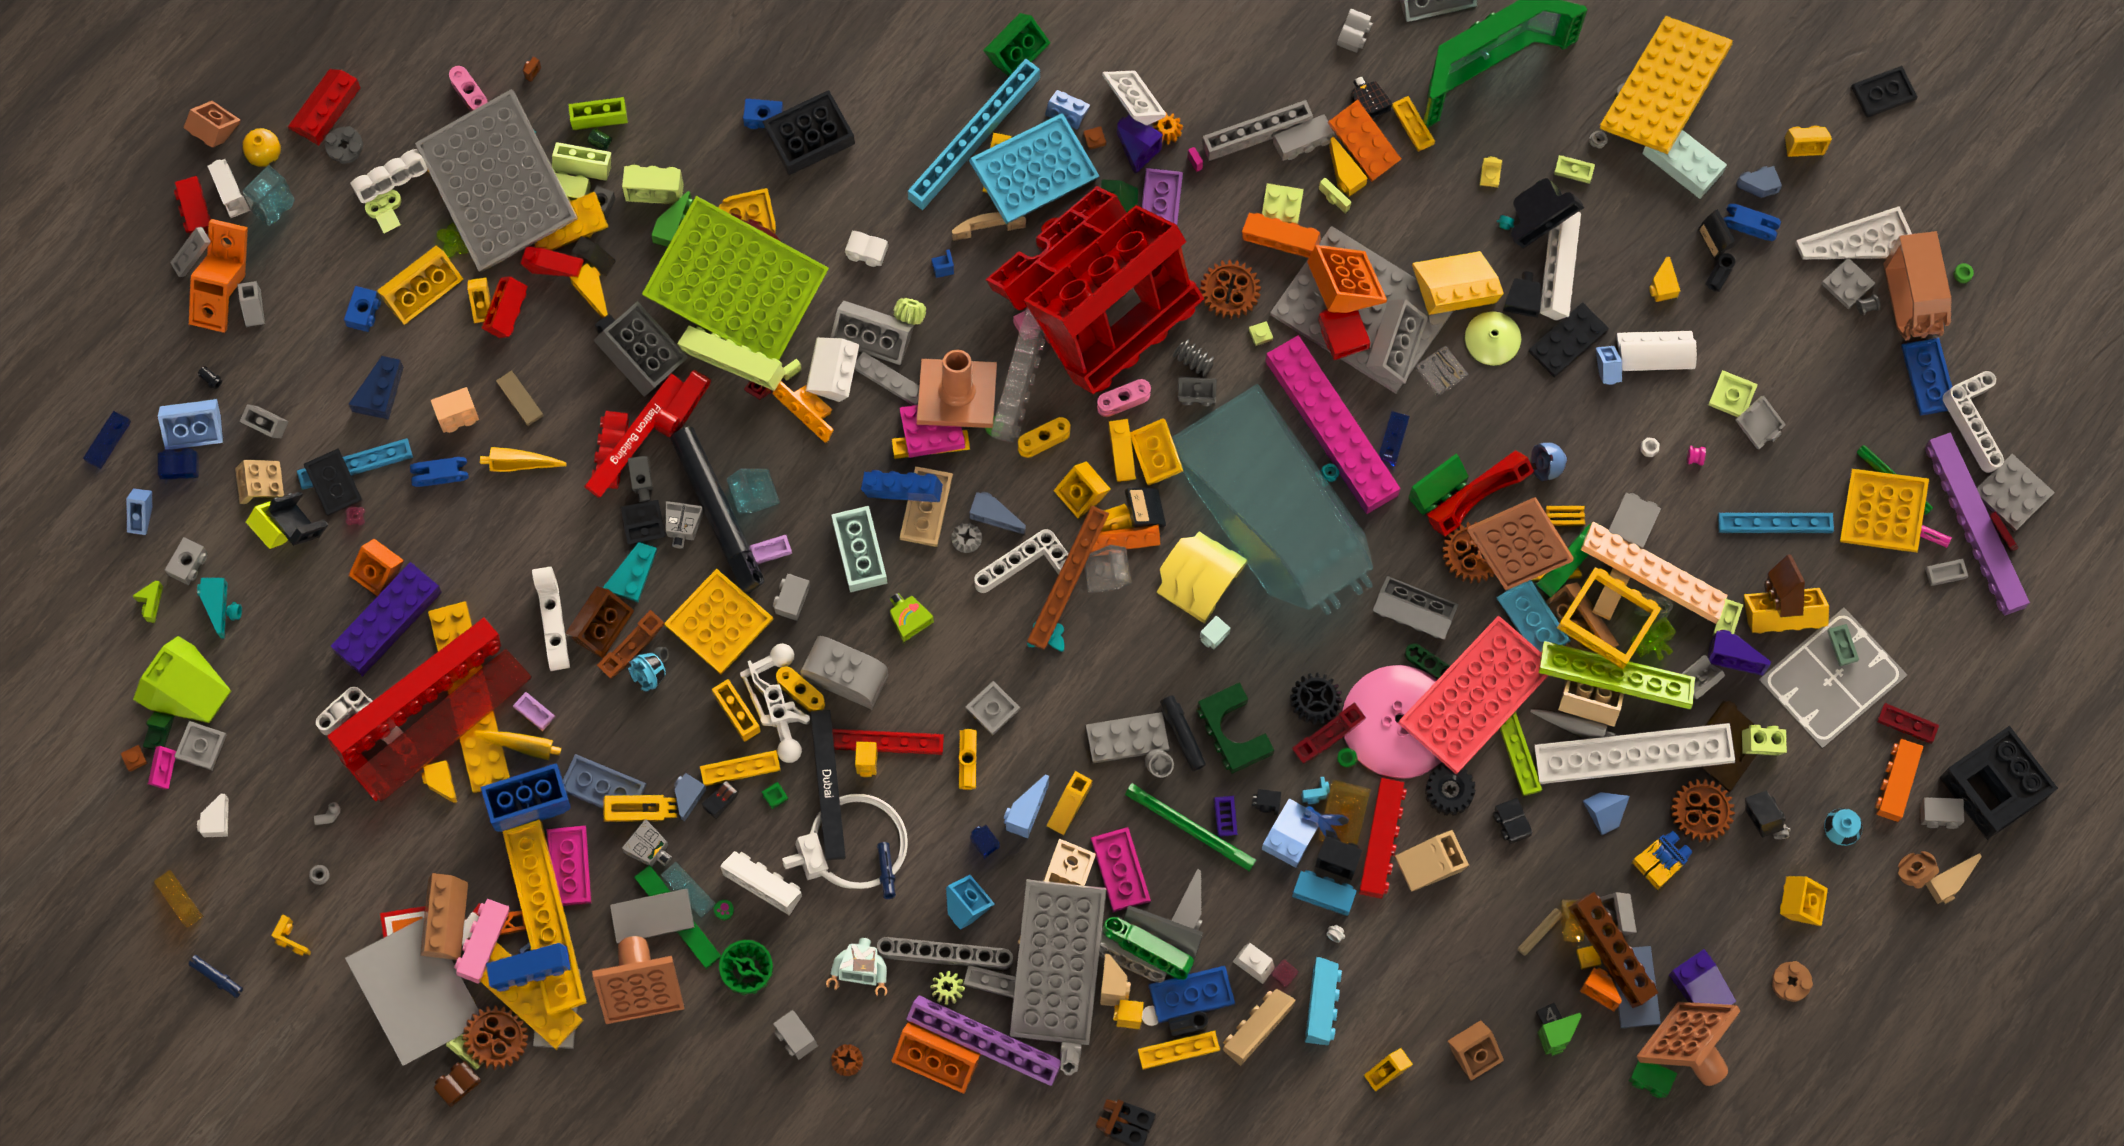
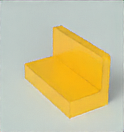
M1126 504L1104 510L1109 513V516L1101 532L1135 528L1132 527L1129 509Z

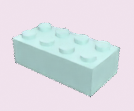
M1683 130L1668 154L1645 146L1642 153L1699 199L1719 179L1727 164Z
M869 506L832 514V522L850 592L887 584V576Z

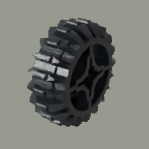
M1309 673L1308 679L1302 676L1301 682L1296 681V687L1291 689L1294 694L1290 695V699L1294 701L1290 705L1291 707H1296L1293 712H1300L1299 719L1305 716L1306 723L1312 719L1314 725H1316L1317 720L1324 724V718L1327 721H1331V715L1335 717L1337 715L1336 710L1341 708L1339 703H1342V698L1339 696L1342 692L1337 690L1339 685H1332L1333 678L1327 681L1326 674L1323 675V678H1319L1320 674L1316 673L1315 678H1313L1312 674ZM1317 685L1321 687L1315 690L1309 686ZM1326 691L1331 696V705L1327 704V700L1324 698ZM1301 692H1303L1305 694V697L1308 699L1306 706H1304L1301 702ZM1320 695L1319 701L1312 702L1313 696ZM1313 708H1319L1321 710L1324 709V711L1321 712H1313L1311 710Z

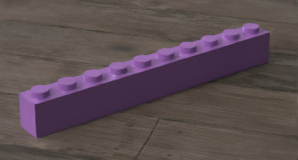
M1951 433L1929 440L1925 448L1926 454L1934 463V471L1940 476L1941 486L1949 496L1950 506L1957 513L1958 523L1965 530L1967 542L1972 545L1973 555L1981 565L1982 575L1989 582L1990 592L1997 599L1998 609L2003 612L2004 616L2025 609L2030 602Z

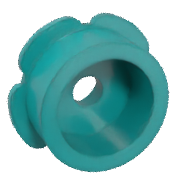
M1501 215L1497 223H1499L1500 228L1509 230L1514 227L1515 220Z
M1326 464L1321 468V477L1324 480L1333 482L1339 476V470L1334 464Z
M233 602L231 605H228L226 615L230 620L234 621L241 618V604Z

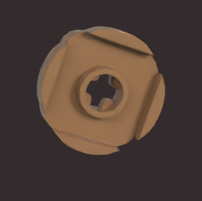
M1920 851L1921 854L1917 855L1911 853L1900 861L1898 874L1903 883L1915 888H1922L1925 883L1932 880L1939 873L1935 857L1929 852Z
M1797 961L1785 962L1773 973L1772 988L1775 994L1783 1000L1786 999L1791 1002L1800 1001L1808 995L1813 986L1809 970ZM1788 977L1796 979L1795 987L1792 984H1787L1789 981Z

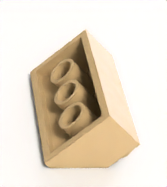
M1277 988L1274 992L1269 991L1263 997L1265 1002L1260 1007L1256 1005L1249 1013L1251 1017L1247 1022L1243 1020L1237 1026V1033L1234 1036L1230 1034L1225 1039L1223 1051L1241 1066L1293 1009L1296 1001L1294 998Z

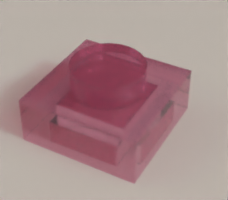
M1283 959L1271 973V976L1286 988L1299 971Z

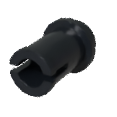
M203 366L198 371V376L205 380L210 388L217 389L222 384L221 377L215 375L208 367Z

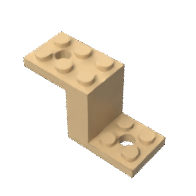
M1059 839L1043 881L1085 886L1096 854ZM1067 861H1073L1075 863V866L1068 864Z

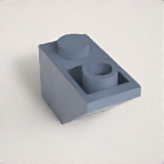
M1764 166L1753 173L1745 172L1740 175L1736 183L1738 188L1760 198L1779 193L1782 187L1774 166L1769 168Z

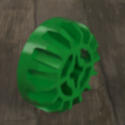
M740 940L728 946L721 955L719 972L724 984L734 993L737 992L742 995L756 994L759 990L765 988L770 978H772L773 961L770 953L762 944L753 940ZM755 959L761 966V972L755 967ZM749 964L751 970H745L744 972L742 966L747 967ZM734 967L738 969L741 976L739 980L734 976ZM753 977L756 979L751 983L742 982L744 978L749 979Z

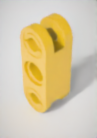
M1059 417L1023 434L1018 439L1019 454L1029 458L1065 441L1070 436V422L1066 418ZM1041 435H1047L1049 438L1047 440H1041L1039 437Z
M784 666L778 669L776 673L777 683L790 697L809 713L825 709L824 696L790 667ZM799 687H803L806 689V691L802 694H798L795 692L796 689Z

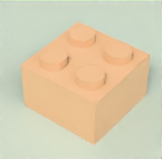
M467 387L431 400L443 433L454 432L458 427L470 426L479 420Z

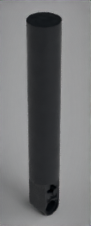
M682 428L673 433L670 440L741 590L749 594L764 583V577L694 428Z

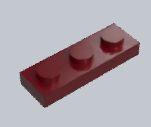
M1887 703L1883 704L1877 720L1878 723L1930 744L1933 743L1939 725Z

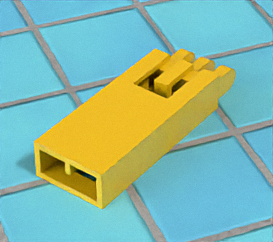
M663 795L604 796V822L644 821L645 819L647 821H663L664 818H677V813H669V810H677L676 805H669V803L677 802V799L663 798ZM643 803H656L655 807L648 806V812H643Z

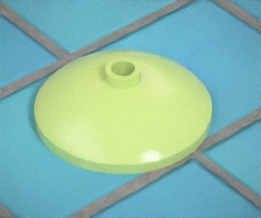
M1484 312L1474 317L1468 324L1465 332V344L1471 356L1477 361L1486 365H1501L1510 361L1517 354L1521 345V333L1518 325L1509 316L1500 312ZM1491 332H1497L1498 335L1493 336Z

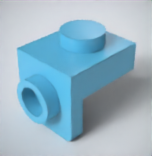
M1324 777L1319 779L1320 788L1302 791L1303 803L1317 804L1319 800H1326L1327 794L1330 793L1329 783L1325 782Z

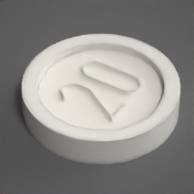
M1148 1006L1142 1012V1020L1146 1025L1154 1026L1158 1024L1154 1006Z

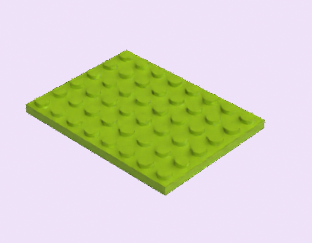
M696 196L642 295L705 330L717 334L724 340L729 339L740 347L742 345L746 346L752 352H760L771 360L772 358L780 360L829 268Z

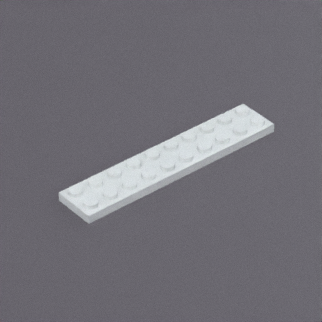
M1730 723L1535 745L1540 784L1735 763Z

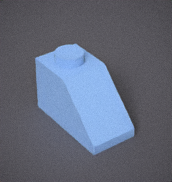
M1615 346L1596 347L1599 376L1603 384L1613 385L1616 382H1622V360Z

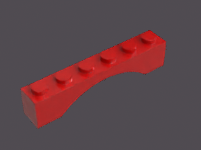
M1515 450L1429 512L1427 517L1433 529L1443 536H1447L1461 525L1466 514L1480 500L1501 488L1520 483L1531 475L1534 470L1528 457Z

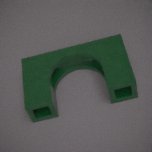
M1240 682L1198 701V708L1196 709L1199 718L1204 719L1206 723L1204 727L1208 736L1212 735L1215 741L1213 745L1216 752L1221 753L1223 757L1222 763L1224 768L1230 770L1231 774L1274 754V748L1266 733L1244 743L1230 741L1222 733L1220 727L1222 718L1229 712L1248 703V697Z

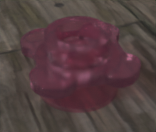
M363 507L347 508V525L358 524L361 526L365 523L363 519L365 509Z

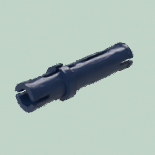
M881 842L877 846L881 871L880 883L883 887V897L885 899H893L896 893L890 844Z
M197 955L191 958L193 962L189 961L188 965L199 971L216 983L219 989H224L234 998L240 996L239 991L242 992L243 987L233 982L230 976L222 974Z

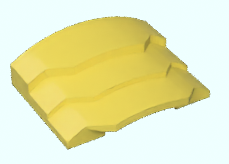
M1198 532L1195 537L1181 538L1160 568L1162 584L1157 593L1205 624L1215 610L1216 603L1232 580L1238 577L1247 564V559L1233 550L1230 551L1201 532Z

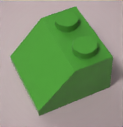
M1580 1013L1542 1025L1538 1035L1546 1055L1551 1053L1552 1056L1564 1052L1563 1050L1566 1049L1580 1021Z

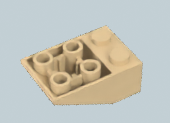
M1453 830L1435 836L1395 855L1411 892L1458 874L1469 866Z

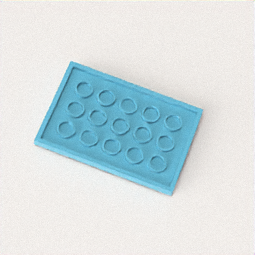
M1063 113L969 159L1006 224L1100 177Z

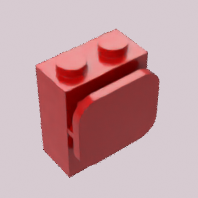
M1325 309L1319 314L1318 322L1321 327V333L1333 360L1369 349L1371 342L1358 310L1341 313Z

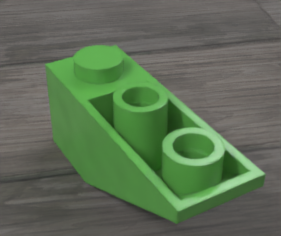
M687 191L657 219L651 235L653 243L669 246L693 202L691 192Z

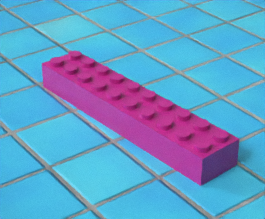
M1299 335L1268 352L1265 362L1331 462L1338 468L1339 474L1365 513L1368 514L1399 496L1401 488Z

